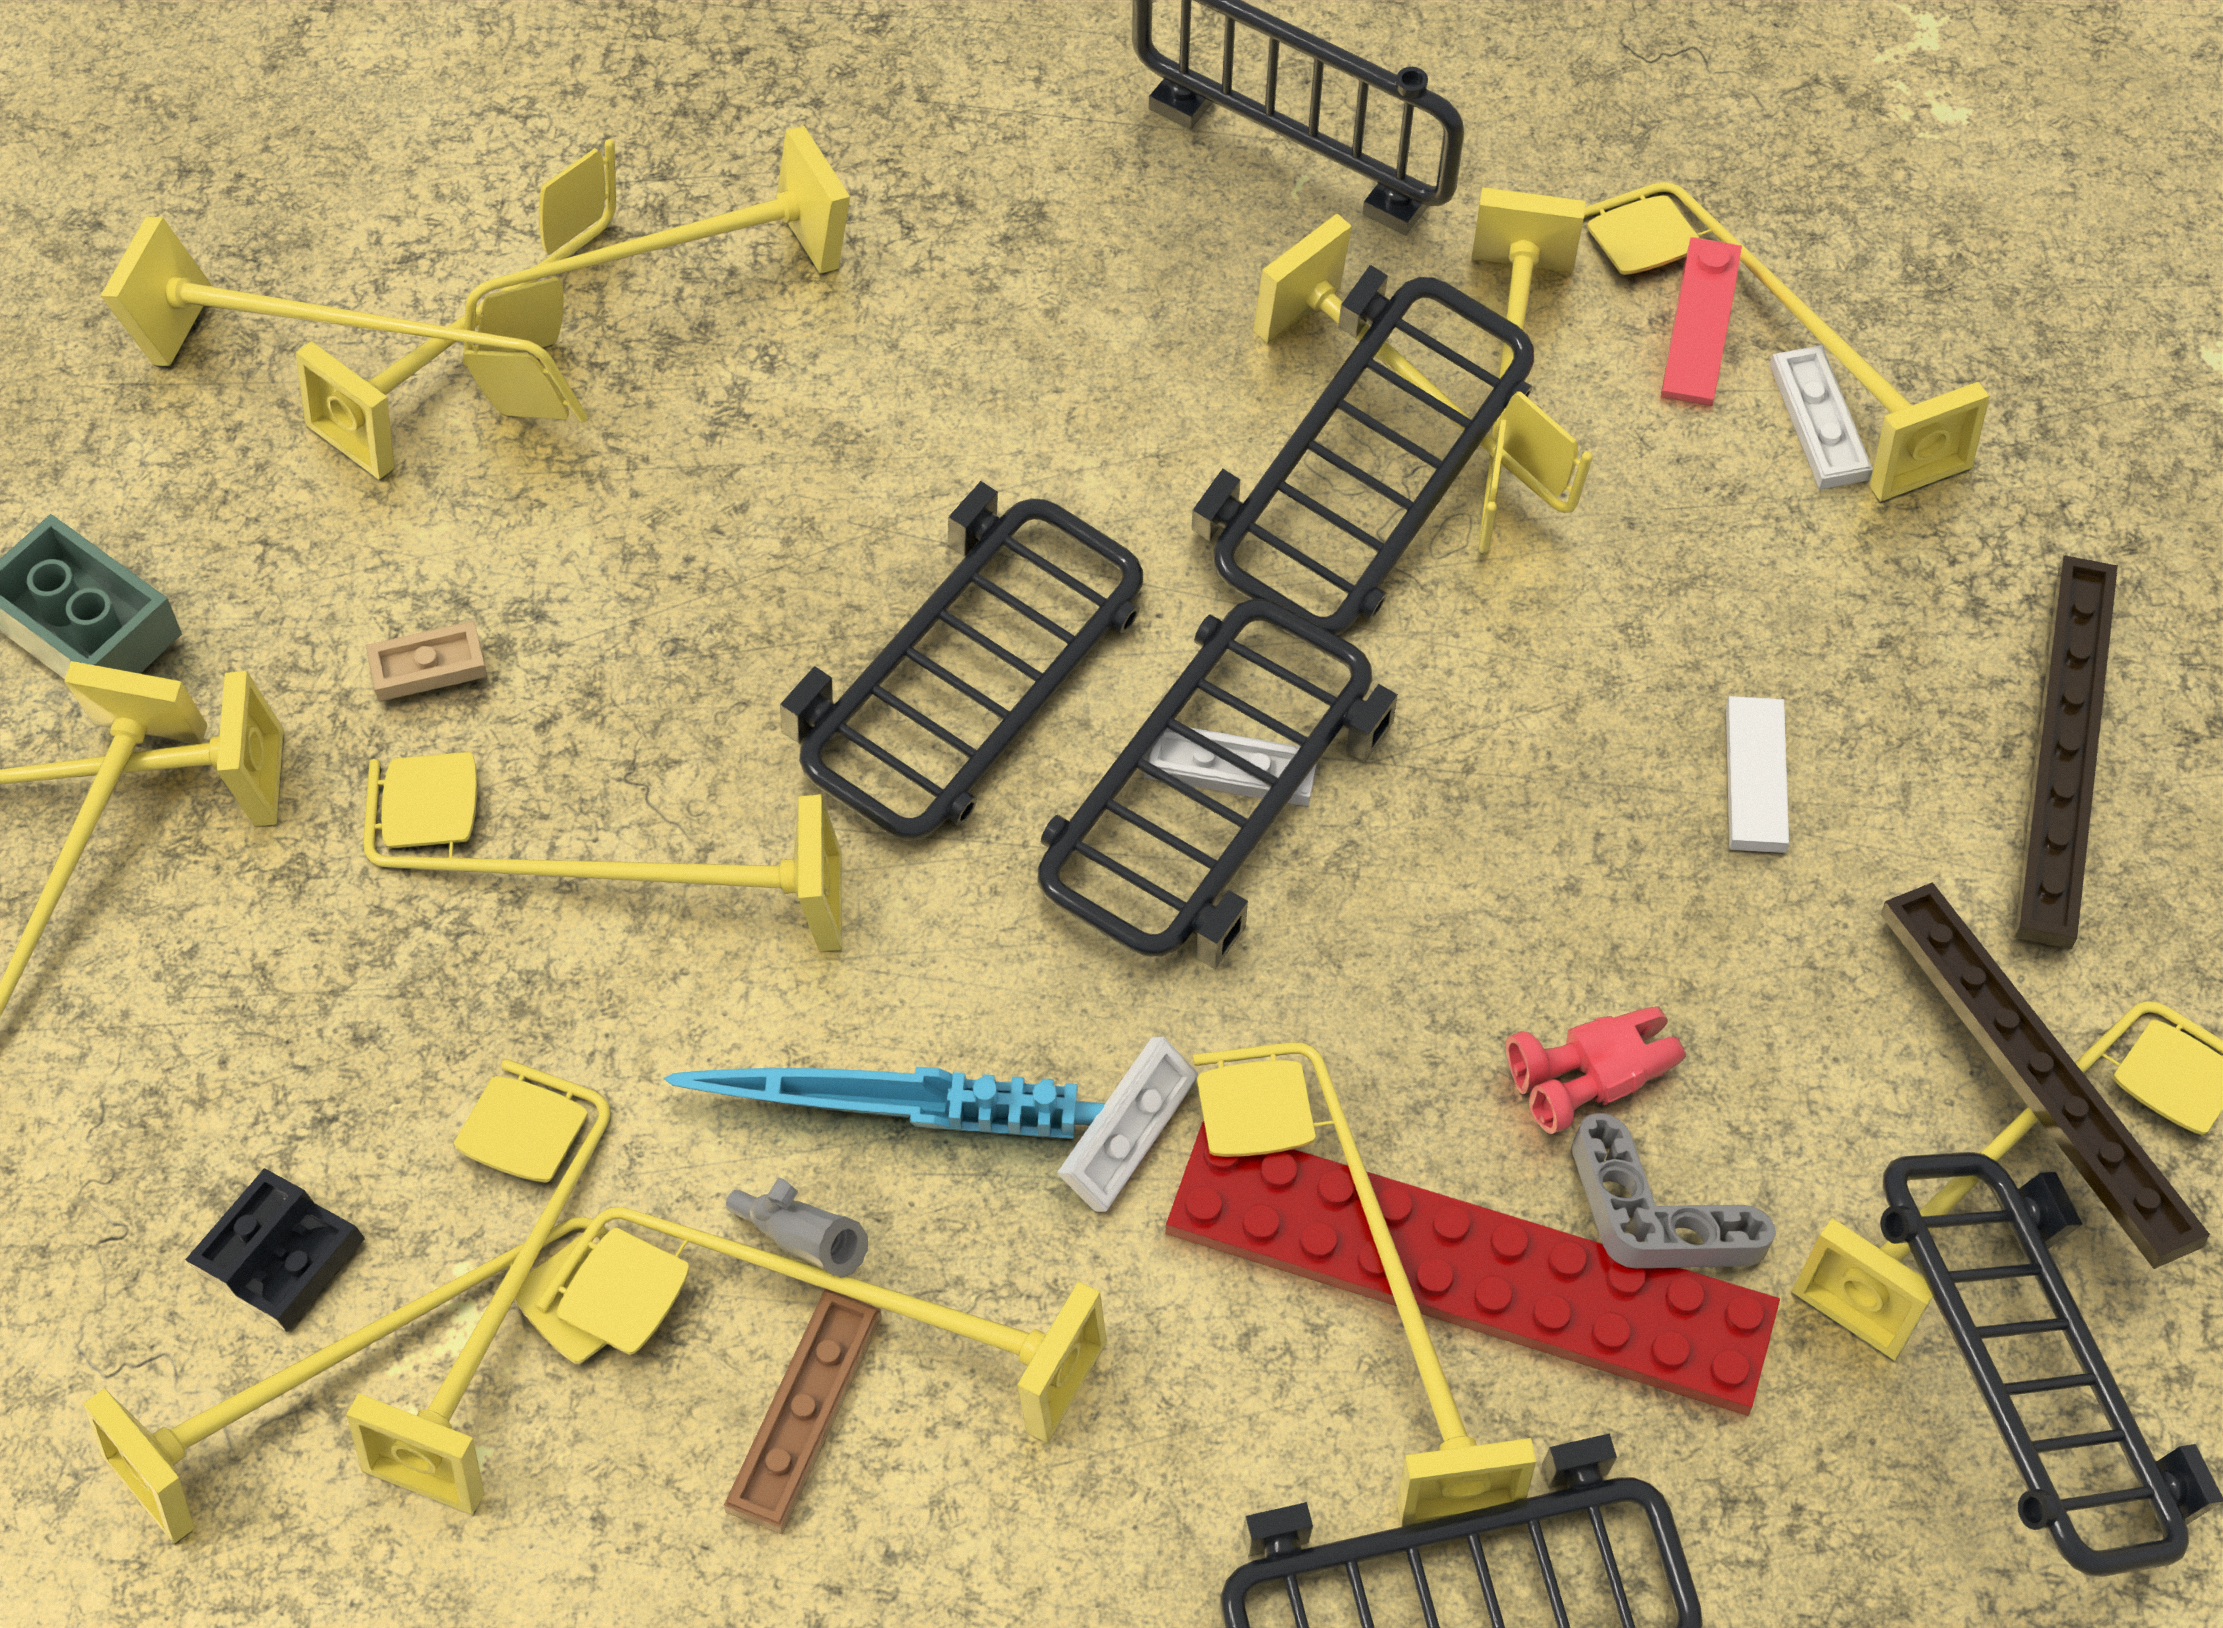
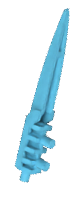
M916 1067L915 1074L819 1068L722 1069L672 1073L663 1078L675 1087L727 1096L834 1111L910 1118V1123L915 1127L1074 1139L1075 1125L1090 1126L1105 1105V1103L1077 1101V1084L1065 1083V1086H1055L1054 1079H1042V1082L1038 1084H1026L1024 1077L1012 1076V1082L996 1081L995 1075L983 1074L981 1078L972 1080L967 1079L965 1073L953 1072L951 1074L940 1068Z

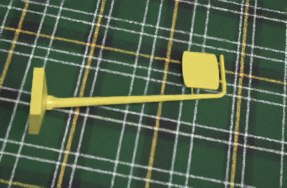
M1669 182L1654 183L1585 207L1584 218L1598 213L1601 214L1590 220L1587 228L1619 273L1623 275L1647 271L1686 257L1690 237L1699 238L1701 235L1712 232L1723 243L1741 245L1740 261L1891 413L1884 416L1870 483L1871 490L1880 502L1973 468L1990 397L1979 382L1912 405L1679 185ZM1660 192L1674 194L1709 230L1696 234L1668 196L1663 195L1647 199L1645 197ZM1618 207V208H1616V209H1613V210H1610V211H1608V212H1605L1606 210H1609V209Z
M145 217L101 294L102 299L152 365L155 366L171 365L203 306L467 342L473 350L465 351L463 355L465 363L485 396L504 416L567 420L570 414L567 406L569 405L579 422L583 423L588 419L587 413L552 357L545 349L531 341L213 287L163 217ZM473 343L523 350L529 353L476 350ZM533 355H535L537 358H539V360L543 363V365L545 366V368L542 366V364H541Z
M74 661L70 662L64 682L92 723L97 726L111 728L110 734L114 738L0 982V1017L136 744L143 743L145 735L202 744L208 724L181 681Z
M471 752L395 758L389 763L385 780H379L380 760L371 759L369 761L363 845L367 858L379 867L781 888L784 894L797 893L819 952L842 950L841 848L822 794L798 797L793 859L781 860L779 866L452 858L453 843L467 842L474 825L477 802V769L473 754ZM384 785L382 823L376 824L379 786ZM376 829H382L383 840L388 849L450 843L449 858L382 856L375 850Z
M2145 1001L2136 1004L2075 1062L2080 1070L2085 1073L2101 1056L2118 1066L2113 1079L2123 1090L2166 1119L2199 1135H2206L2223 1110V1055L2221 1056L2181 1030L2187 1031L2222 1054L2223 1040L2159 1002ZM2155 1013L2177 1025L2174 1028L2161 1021L2151 1020L2121 1064L2104 1054L2142 1014ZM2027 1107L1980 1153L1998 1162L2038 1121V1118ZM1975 1176L1954 1177L1919 1210L1921 1216L1947 1215L1981 1179ZM1834 1218L1829 1221L1819 1235L1791 1291L1894 1361L1908 1343L1933 1299V1295L1924 1277L1901 1263L1911 1252L1907 1243L1893 1244L1887 1241L1879 1249Z
M1299 1042L1193 1054L1194 1066L1218 1063L1219 1067L1200 1073L1197 1076L1210 1154L1234 1157L1287 1151L1313 1143L1316 1140L1314 1127L1331 1124L1335 1126L1444 1440L1439 1446V1451L1405 1455L1397 1498L1401 1526L1527 1498L1536 1465L1532 1440L1528 1438L1477 1445L1474 1438L1468 1437L1321 1054L1314 1047ZM1301 1054L1312 1061L1332 1121L1313 1123L1302 1064L1297 1061L1277 1060L1276 1056ZM1263 1057L1271 1058V1061L1249 1062L1224 1067V1062Z
M624 1207L609 1208L599 1213L591 1221L535 1305L540 1311L546 1312L559 1292L563 1293L564 1296L557 1310L559 1320L628 1355H633L654 1334L677 1299L690 1270L688 1262L678 1258L686 1244L691 1242L1019 1355V1362L1027 1366L1017 1384L1026 1432L1046 1443H1049L1107 1343L1100 1291L1079 1281L1047 1333L1037 1329L1029 1333L848 1276L843 1278L832 1276L816 1266ZM614 1219H623L685 1240L675 1256L617 1227L611 1229L598 1244L592 1242L600 1229L607 1222ZM588 1247L593 1249L577 1271L568 1288H564L563 1285Z
M575 1217L552 1228L543 1247L575 1229H587L593 1219ZM603 1226L596 1236L601 1240L609 1231ZM581 1237L576 1238L531 1271L514 1299L537 1331L557 1351L575 1364L583 1363L607 1345V1343L558 1319L557 1310L564 1296L563 1293L559 1292L546 1312L540 1311L535 1305ZM525 1242L172 1429L162 1427L152 1434L104 1388L83 1403L101 1456L173 1544H175L195 1529L179 1476L174 1467L176 1463L185 1457V1449L503 1269L511 1267ZM588 1247L563 1285L564 1288H568L577 1271L593 1249Z

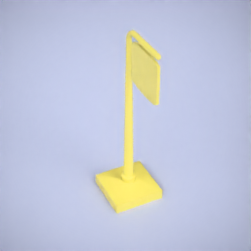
M805 126L786 130L777 194L774 200L483 282L474 288L467 298L464 330L475 331L476 319L479 318L478 332L528 340L542 348L553 345L560 334L564 307L563 287L558 277L489 294L484 298L481 312L476 313L478 300L492 290L780 219L784 223L789 224L820 274L839 268L850 195ZM464 342L463 355L466 350H473L467 342ZM475 345L476 350L482 351H501L519 353L527 352L523 350L489 345ZM463 357V364L465 367H467Z
M608 139L605 141L604 159L601 152L594 148L543 184L539 198V227L543 250L550 256L534 267L570 257L604 231L612 221L616 210L615 143L613 140ZM605 198H606V209H605L604 214H603L604 202H605ZM596 221H598L594 226H592L591 228H589L588 230H586L584 233H582L581 235H579L578 237H576L575 239H573V238H574L575 236H577L579 233H581V232L584 231L586 228H588L589 226H591L593 223H595ZM539 279L504 287L500 291L534 283ZM483 302L476 307V313L481 312ZM465 315L448 327L464 329ZM479 318L476 319L475 327L479 325ZM430 338L369 381L361 378L314 342H309L296 351L305 425L380 480L395 469L388 398L386 394L457 341Z
M1482 187L1471 259L1513 265L1506 319L1523 330L1533 268L1573 273L1586 201ZM1504 342L1499 379L1513 360V351ZM1506 408L1493 425L1492 438L1497 443L1494 457L1491 455L1489 457L1479 539V552L1482 554H1486L1489 551L1497 510L1496 500L1502 468L1501 456L1507 420L1503 419Z
M1338 213L1262 269L1253 331L1266 343H1269L1312 309L1315 312L1323 311L1339 325L1340 309L1343 301L1336 295V292L1341 287L1352 226ZM1367 323L1355 338L1358 342H1360L1370 328ZM1385 341L1375 355L1380 361L1396 374L1470 418ZM1518 391L1510 399L1503 419L1507 420L1501 464L1555 510L1562 513L1573 512L1578 506L1593 455L1591 452L1586 451L1582 454L1581 460L1577 458L1578 443L1576 439L1521 391ZM1452 421L1456 426H1458L1462 431H1464V427ZM1487 434L1480 443V446L1494 457L1497 442ZM1577 464L1578 470L1573 482V486H1570L1569 483L1573 476L1575 465ZM1567 489L1570 492L1568 502H1563L1556 496H1560Z
M248 671L225 673L219 736L212 737L210 743L132 752L122 773L213 765L254 827L277 825L284 728ZM105 756L0 769V784L96 776Z
M509 1059L503 1060L501 1067L505 1071L519 1075L518 1079L501 1076L491 1078L454 1141L456 1150L496 1170L520 1178L546 1183L550 1182L588 1116L586 1109L570 1100L571 1097L576 1096L595 1104L599 1112L598 1119L428 1409L420 1410L416 1416L358 1393L346 1414L361 1472L471 1515L474 1514L484 1496L474 1440L471 1436L453 1430L449 1421L603 1135L611 1115L608 1102L596 1091ZM527 1078L532 1081L560 1090L567 1094L564 1097L545 1088L524 1082L523 1080Z

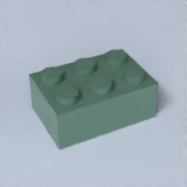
M52 514L47 516L0 558V631L64 679L66 678L71 661L140 674L182 635L167 597Z

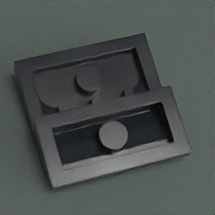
M264 1168L185 1260L193 1269L221 1290L287 1332L365 1240V1237L352 1223L315 1204L304 1189Z

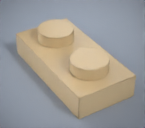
M474 620L365 645L374 689L379 702L488 677Z

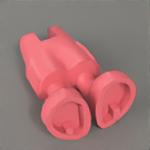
M1655 1006L1614 1018L1612 1016L1596 1018L1594 1021L1569 1029L1566 1045L1544 1049L1535 1036L1525 1031H1520L1507 1037L1506 1055L1515 1085L1520 1094L1530 1093V1112L1540 1127L1549 1134L1566 1130L1573 1123L1574 1111L1589 1100L1593 1099L1596 1103L1602 1102L1603 1105H1608L1630 1093H1635L1645 1085V1082L1664 1075L1665 1072L1681 1063L1686 1057V1052L1676 1036L1667 1037L1648 1045L1644 1043V1041L1658 1034L1668 1023V1019L1661 1008ZM1574 1069L1586 1073V1075L1566 1083L1554 1080Z

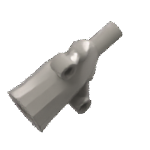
M778 1178L770 1192L758 1198L741 1190H734L729 1194L726 1200V1208L729 1212L753 1222L762 1233L773 1238L783 1251L794 1258L810 1263L832 1276L840 1278L853 1274L857 1267L863 1263L864 1256L868 1251V1235L861 1224L846 1216L833 1214L809 1204L793 1200L798 1190L786 1180Z

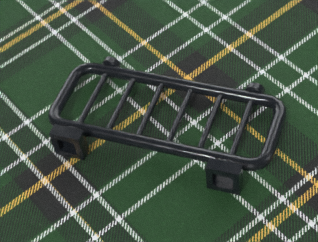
M1133 0L1132 43L1134 51L1139 60L1150 71L1164 78L1149 95V110L1191 130L1212 103H1215L1378 183L1364 200L1362 215L1405 236L1428 206H1442L1452 200L1457 189L1464 140L1463 120L1459 112L1448 100L1427 89L1428 76L1422 69L1406 67L1401 69L1398 74H1395L1242 0H1193L1225 16L1222 84L1189 68L1192 0H1181L1179 63L1162 55L1152 42L1153 0ZM1235 21L1270 37L1265 105L1232 89ZM1280 42L1314 58L1309 126L1275 110ZM1324 64L1359 80L1352 147L1318 131ZM1369 85L1404 101L1396 169L1362 153ZM1414 107L1435 117L1443 128L1436 186L1426 184L1406 174Z
M1369 265L1341 304L1338 328L1355 338L1366 323L1371 325L1247 499L1244 503L1239 500L1241 479L1222 468L1192 510V531L1208 541L1211 540L1219 527L1224 529L1213 549V564L1219 577L1229 587L1250 600L1267 599L1281 604L1335 635L1344 633L1357 620L1360 614L1370 621L1375 617L1388 594L1379 588L1501 413L1507 408L1512 396L1521 391L1528 397L1533 388L1532 385L1525 382V379L1528 377L1534 364V346L1528 334L1518 325L1447 282L1434 277H1418L1405 282L1389 300L1385 296L1388 275L1372 265ZM1430 298L1506 343L1513 351V360L1499 379L1402 319L1416 300ZM1395 328L1493 387V390L1472 419L1373 360ZM1366 368L1465 428L1443 460L1344 400ZM1337 408L1436 469L1414 502L1314 441ZM1307 450L1312 451L1407 510L1385 543H1382L1285 482ZM1278 490L1378 552L1355 585L1255 523ZM1250 532L1347 593V597L1337 611L1327 617L1317 616L1241 569L1234 560V554L1247 533Z
M980 481L948 517V546L965 558L835 704L833 702L832 677L814 666L781 702V731L798 743L806 736L800 747L799 757L804 775L816 787L886 834L902 840H917L930 836L947 819L957 826L962 825L971 815L977 803V798L970 794L971 790L1106 632L1112 627L1119 633L1124 634L1134 623L1140 607L1134 604L1133 601L1143 586V569L1138 558L1127 548L1056 503L1046 499L1030 498L1017 502L999 518L997 516L998 491ZM1033 519L1042 520L1118 568L1122 574V581L1106 599L1013 539L1012 536L1027 521ZM1003 546H1006L1099 606L1097 611L1075 636L980 575V572ZM972 582L1067 643V646L1043 673L947 611ZM939 619L1035 681L1011 711H1008L914 649ZM905 657H908L1002 719L1000 724L977 750L881 687V684ZM872 695L969 758L944 789L846 725ZM840 733L936 798L919 816L913 818L900 816L828 768L821 759L822 752L835 736Z
M1251 599L1239 603L1227 613L1222 621L1211 614L1203 620L1194 638V643L1201 646V649L1070 821L1058 814L1055 815L1047 824L1041 836V844L1048 848L1038 866L1037 882L1044 897L1054 906L1140 955L1164 956L1172 953L1182 946L1190 935L1194 933L1197 935L1196 959L1216 969L1246 928L1248 901L1228 890L1217 906L1213 905L1343 726L1349 729L1346 752L1366 762L1394 723L1398 694L1378 684L1366 701L1363 700L1372 683V666L1361 650L1281 604L1267 599ZM1253 621L1268 622L1344 664L1350 671V680L1338 697H1335L1240 644L1235 639L1248 623ZM1227 649L1330 706L1308 737L1205 680ZM1197 689L1206 692L1301 746L1278 778L1175 720ZM1168 728L1271 787L1248 819L1144 760ZM1137 768L1241 828L1218 860L1114 801ZM1106 809L1210 869L1187 902L1082 842ZM1077 851L1176 909L1179 913L1163 932L1158 934L1146 933L1067 887L1060 879V871L1071 855Z
M1960 1152L1912 1155L1892 1160L1883 1172L1882 1188L1889 1207L1881 1216V1231L1884 1237L1893 1244H1908L2027 1489L2018 1501V1514L2022 1523L2032 1530L2046 1529L2060 1555L2074 1569L2089 1576L2105 1577L2168 1566L2181 1560L2189 1545L2187 1525L2223 1503V1496L2196 1444L2179 1446L2158 1461L2155 1460L2049 1251L2052 1246L2083 1225L2057 1173H2039L2018 1189L2009 1173L1996 1160L1981 1153ZM1975 1176L1989 1186L2001 1208L1999 1211L1922 1217L1909 1191L1907 1181ZM2008 1222L2028 1264L1948 1271L1928 1229ZM2035 1276L2056 1318L1976 1327L1955 1283ZM2062 1330L2084 1374L2003 1383L1982 1339ZM2090 1386L2112 1429L2032 1441L2010 1396ZM2114 1442L2119 1443L2140 1485L2138 1488L2060 1499L2038 1453ZM2147 1499L2160 1524L2163 1539L2099 1551L2093 1550L2081 1540L2067 1512Z
M1610 1433L1549 1447L1542 1463L1548 1488L1567 1484L1568 1489L1306 1549L1301 1548L1302 1544L1309 1543L1313 1529L1307 1502L1245 1516L1242 1534L1248 1557L1264 1553L1265 1558L1253 1560L1238 1567L1225 1581L1220 1595L1221 1616L1224 1628H1250L1245 1608L1247 1594L1252 1588L1259 1585L1284 1580L1296 1628H1309L1296 1577L1345 1566L1361 1627L1375 1628L1357 1563L1406 1552L1427 1628H1440L1418 1549L1467 1538L1492 1628H1505L1479 1535L1527 1524L1557 1628H1570L1539 1521L1588 1511L1622 1628H1636L1600 1511V1507L1621 1502H1631L1642 1508L1647 1516L1677 1613L1675 1628H1702L1703 1622L1700 1602L1674 1518L1663 1494L1650 1483L1635 1477H1619L1604 1480L1603 1476L1609 1474L1617 1458Z

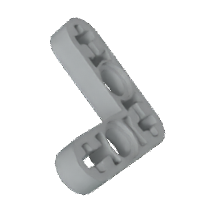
M1602 1113L1590 1114L1582 1120L1572 1142V1153L1603 1246L1607 1254L1615 1262L1630 1268L1734 1267L1756 1265L1764 1259L1775 1238L1776 1231L1772 1220L1762 1210L1748 1205L1656 1206L1631 1133L1626 1125L1619 1119ZM1605 1147H1606V1148H1610V1150H1609V1152H1608V1155H1607V1152H1606ZM1612 1181L1622 1184L1629 1190L1631 1197L1620 1198L1614 1196L1606 1190L1603 1183ZM1627 1225L1630 1233H1624ZM1688 1228L1695 1231L1702 1238L1704 1244L1693 1245L1683 1241L1675 1229Z

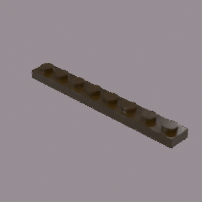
M2063 555L2058 567L2014 938L2072 949L2078 936L2118 565Z
M1932 882L1886 900L1881 912L1883 919L2152 1268L2156 1269L2203 1248L2210 1233L1935 884Z

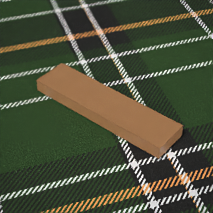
M824 1289L724 1503L725 1513L783 1535L882 1318L880 1308Z

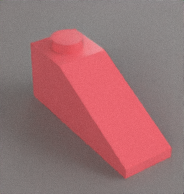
M1690 237L1679 287L1661 397L1713 405L1736 286L1741 245Z

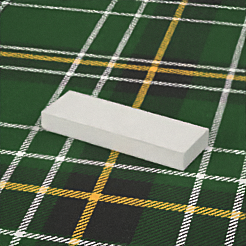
M1823 346L1773 354L1770 362L1771 370L1819 490L1869 481L1873 468Z
M1729 696L1726 704L1729 850L1786 853L1789 845L1784 699Z
M1169 728L1149 752L1146 761L1192 787L1263 799L1271 788L1269 785ZM1191 728L1277 778L1300 748L1294 745ZM1317 763L1287 803L1309 807ZM1144 772V778L1157 780Z
M1151 1037L1057 1174L1094 1211L1106 1212L1190 1091L1199 1073L1164 1037Z

